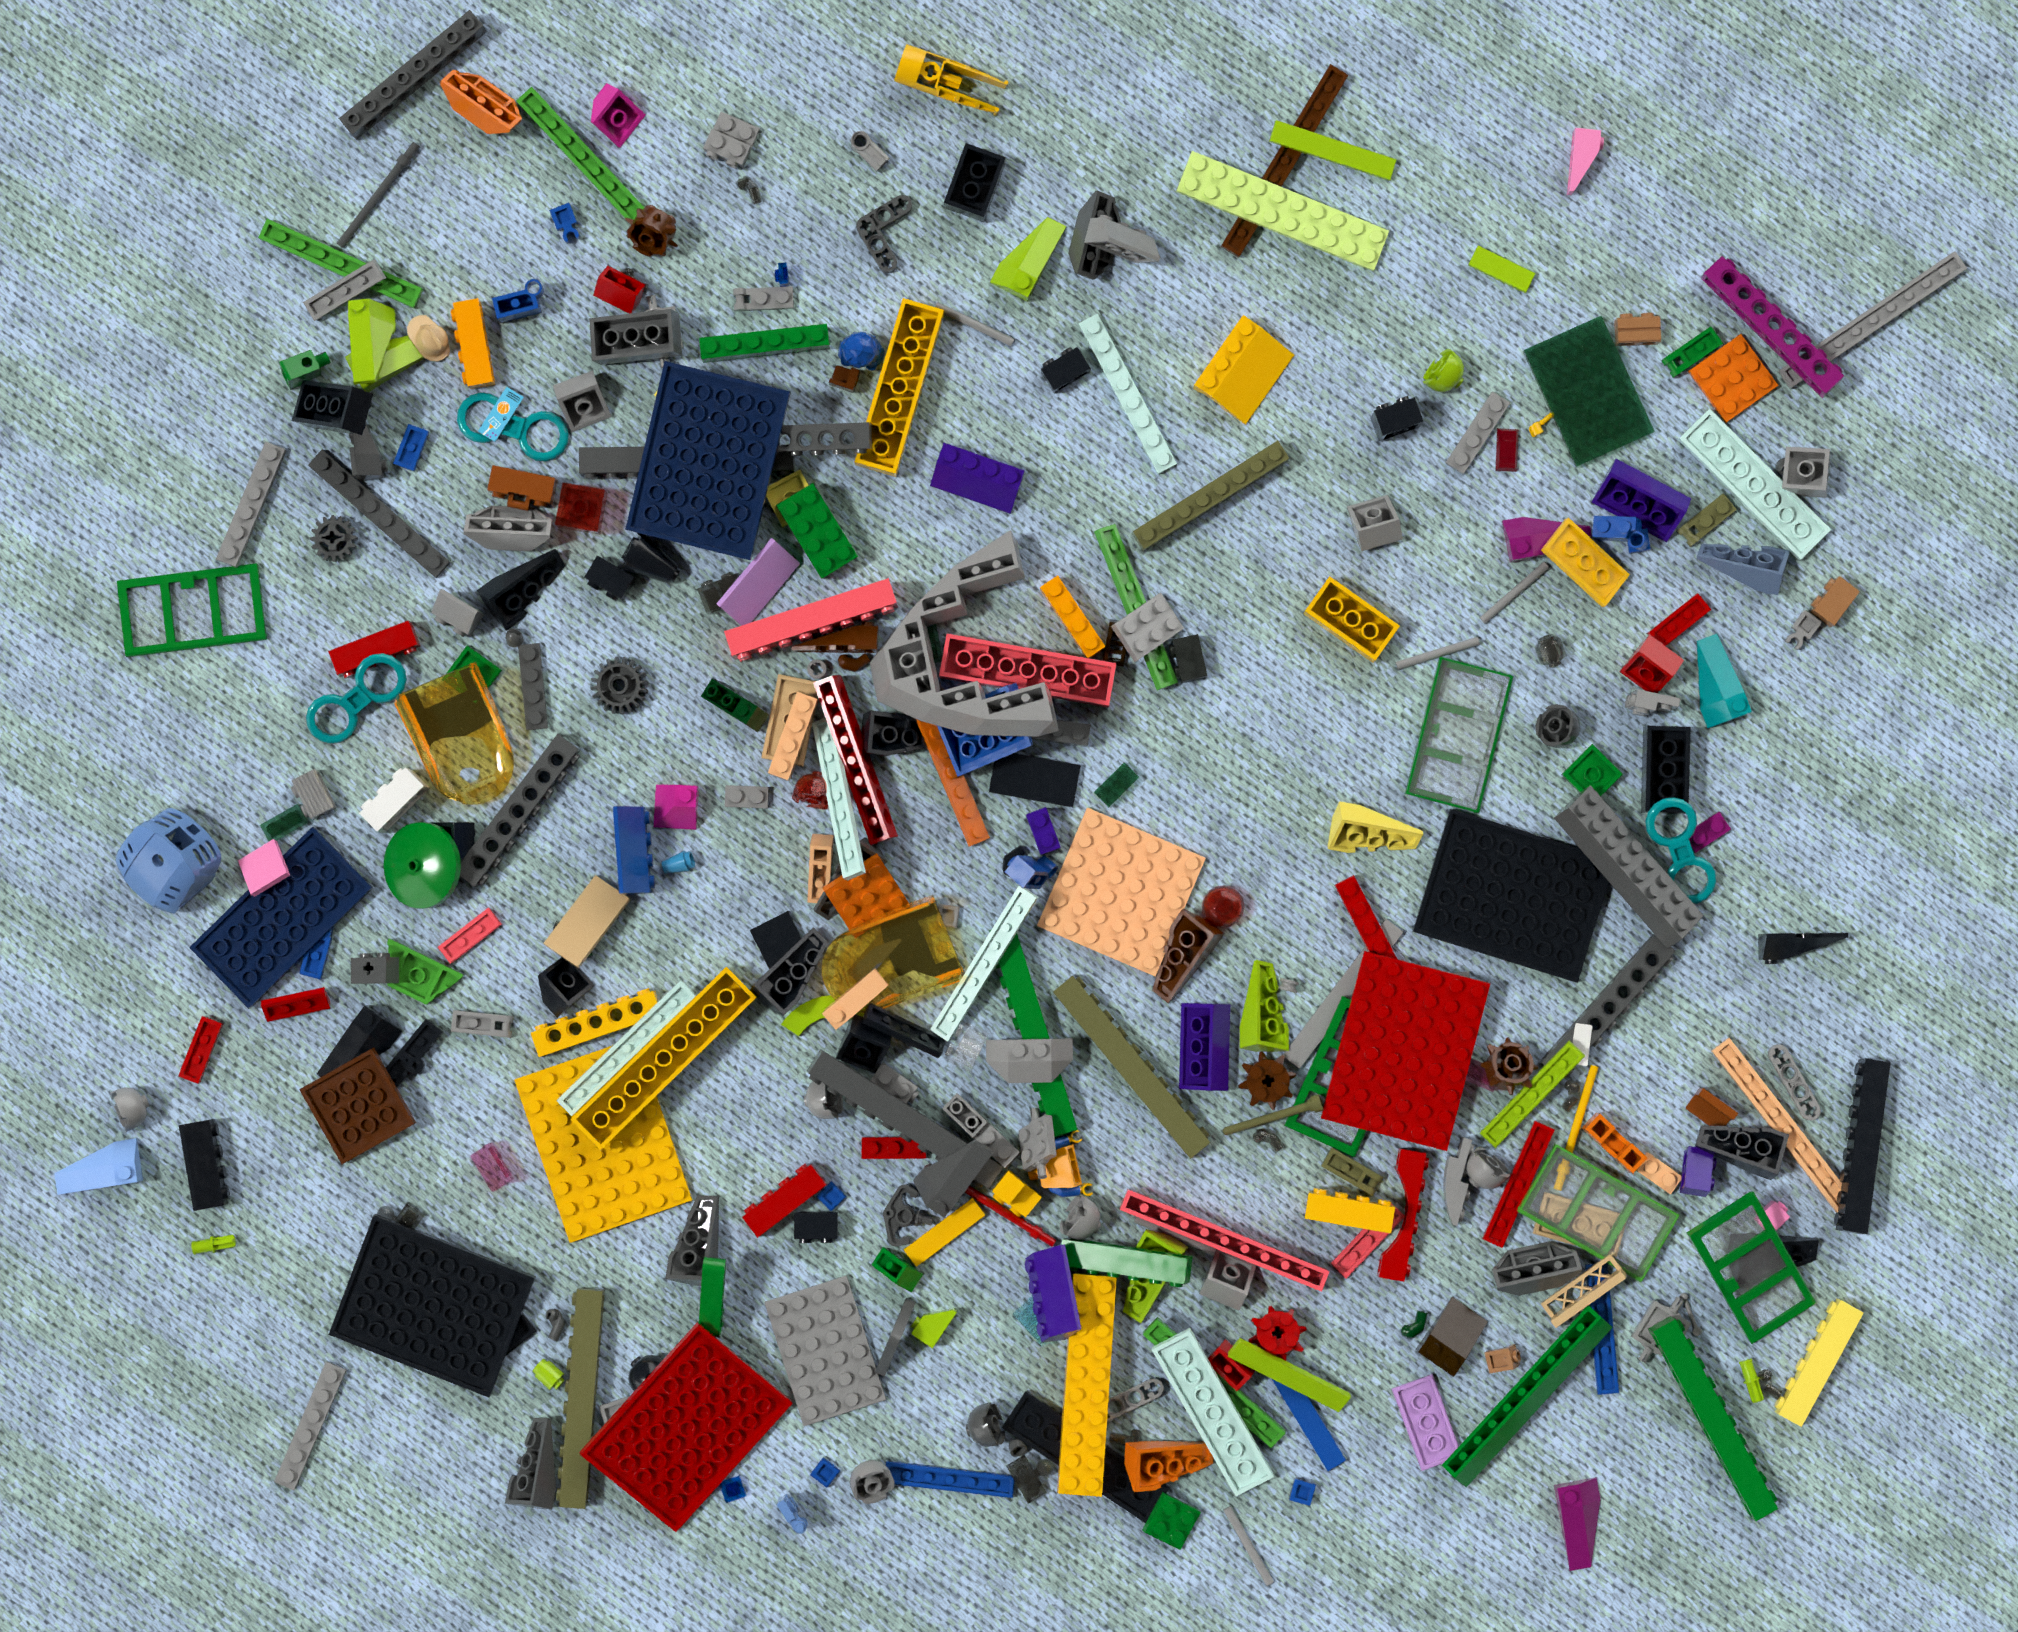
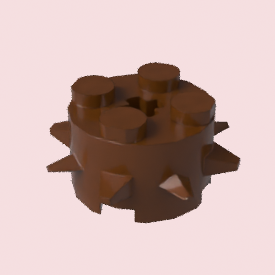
M646 205L644 209L638 208L636 210L637 215L635 219L625 218L630 224L626 236L634 243L632 247L639 253L648 257H652L653 254L666 256L668 246L678 247L672 240L677 230L674 216L668 215L653 205Z
M1507 1037L1505 1043L1499 1047L1491 1044L1487 1046L1490 1055L1486 1062L1481 1063L1480 1066L1485 1068L1486 1077L1491 1087L1506 1090L1509 1092V1095H1513L1514 1089L1521 1085L1529 1089L1532 1087L1529 1076L1533 1070L1538 1069V1066L1534 1064L1532 1055L1528 1054L1530 1049L1528 1045L1521 1047V1044L1511 1042L1510 1038Z
M1263 1051L1259 1052L1257 1062H1254L1252 1065L1242 1064V1067L1247 1072L1245 1076L1246 1081L1239 1084L1238 1088L1247 1089L1252 1095L1251 1106L1262 1101L1267 1102L1270 1108L1275 1110L1277 1100L1283 1096L1293 1097L1288 1088L1290 1080L1297 1075L1294 1072H1287L1283 1066L1285 1056L1281 1055L1276 1060L1267 1059ZM1265 1075L1273 1078L1268 1087H1266V1084H1262Z

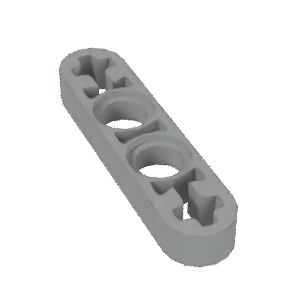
M1776 1044L1771 1046L1768 1050V1058L1800 1115L1806 1120H1816L1821 1113L1820 1106L1788 1049L1783 1045ZM1776 1048L1779 1051H1783V1054H1781L1783 1061L1789 1060V1063L1783 1064L1780 1068L1778 1067V1064H1781L1780 1059L1773 1057ZM1786 1067H1791L1794 1070V1076L1791 1079H1786L1783 1076V1070ZM1802 1086L1804 1088L1805 1094L1802 1098H1797L1794 1095L1795 1087ZM1810 1097L1811 1100L1806 1102L1810 1107H1815L1814 1115H1806V1105L1802 1104L1800 1106L1799 1102L1805 1101Z
M1150 1378L1109 1398L1108 1414L1110 1417L1107 1418V1422L1161 1396L1164 1391L1161 1380ZM1152 1382L1155 1385H1160L1158 1393L1154 1394L1153 1391L1146 1393L1149 1398L1144 1399V1394L1140 1387L1144 1386V1389L1147 1390ZM1137 1391L1141 1395L1138 1403H1131L1128 1400V1395L1131 1392ZM1110 1402H1120V1411L1116 1413L1109 1410Z

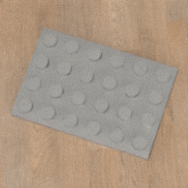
M847 1275L764 1302L803 1426L886 1400L879 1374L875 1373L876 1365Z

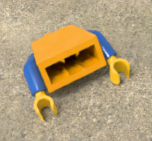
M1078 1130L1072 1131L1068 1137L1064 1135L1055 1139L1057 1156L1050 1159L1045 1166L1047 1178L1040 1179L1042 1188H1048L1050 1192L1061 1197L1079 1196L1080 1193L1085 1196L1093 1194V1192L1085 1193L1084 1191L1086 1186H1092V1184L1088 1182L1082 1184L1074 1145H1070V1142L1076 1144L1082 1141V1139L1076 1141L1072 1137L1074 1133L1079 1132ZM1037 1168L1030 1172L1028 1171L1030 1180L1038 1179Z

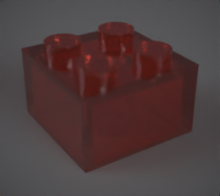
M562 482L555 525L558 528L600 535L608 493L605 489Z

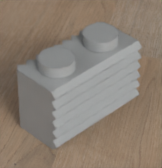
M313 769L292 780L294 786L291 787V790L296 798L300 797L303 803L300 807L305 817H310V819L314 820L337 808L318 770Z

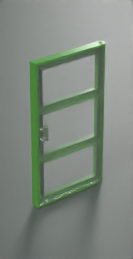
M1554 1144L1517 1209V1212L1599 1259H1603L1611 1253L1625 1273L1639 1282H1642L1680 1216L1557 1144ZM1609 1260L1608 1262H1606V1263H1608L1609 1265L1613 1266V1264L1610 1262V1260Z

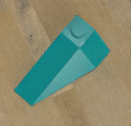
M1714 634L1698 640L1699 705L1707 729L1752 712L1746 694L1718 635Z

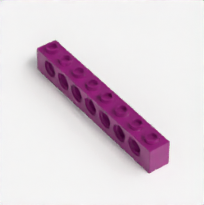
M1721 256L1703 273L1701 279L1821 398H1824L1843 379L1842 369L1837 364H1832L1827 359V355L1823 350L1817 349L1811 344L1812 340L1805 333L1801 334L1796 329V324L1791 319H1786L1781 314V309L1776 304H1771L1766 299L1765 293L1759 288L1756 289L1751 284V280L1744 273L1740 274L1730 259H1725ZM1730 277L1733 280V284H1726L1723 278ZM1745 292L1749 298L1746 300L1741 299L1738 293ZM1754 307H1760V308H1762L1763 311H1764V314H1761V315L1756 314V313L1754 312L1753 308H1754ZM1769 322H1776L1779 329H1771ZM1784 337H1791L1794 340V344L1789 345L1785 343ZM1806 352L1809 355V359H1802L1799 353ZM1814 368H1823L1825 374H1817Z

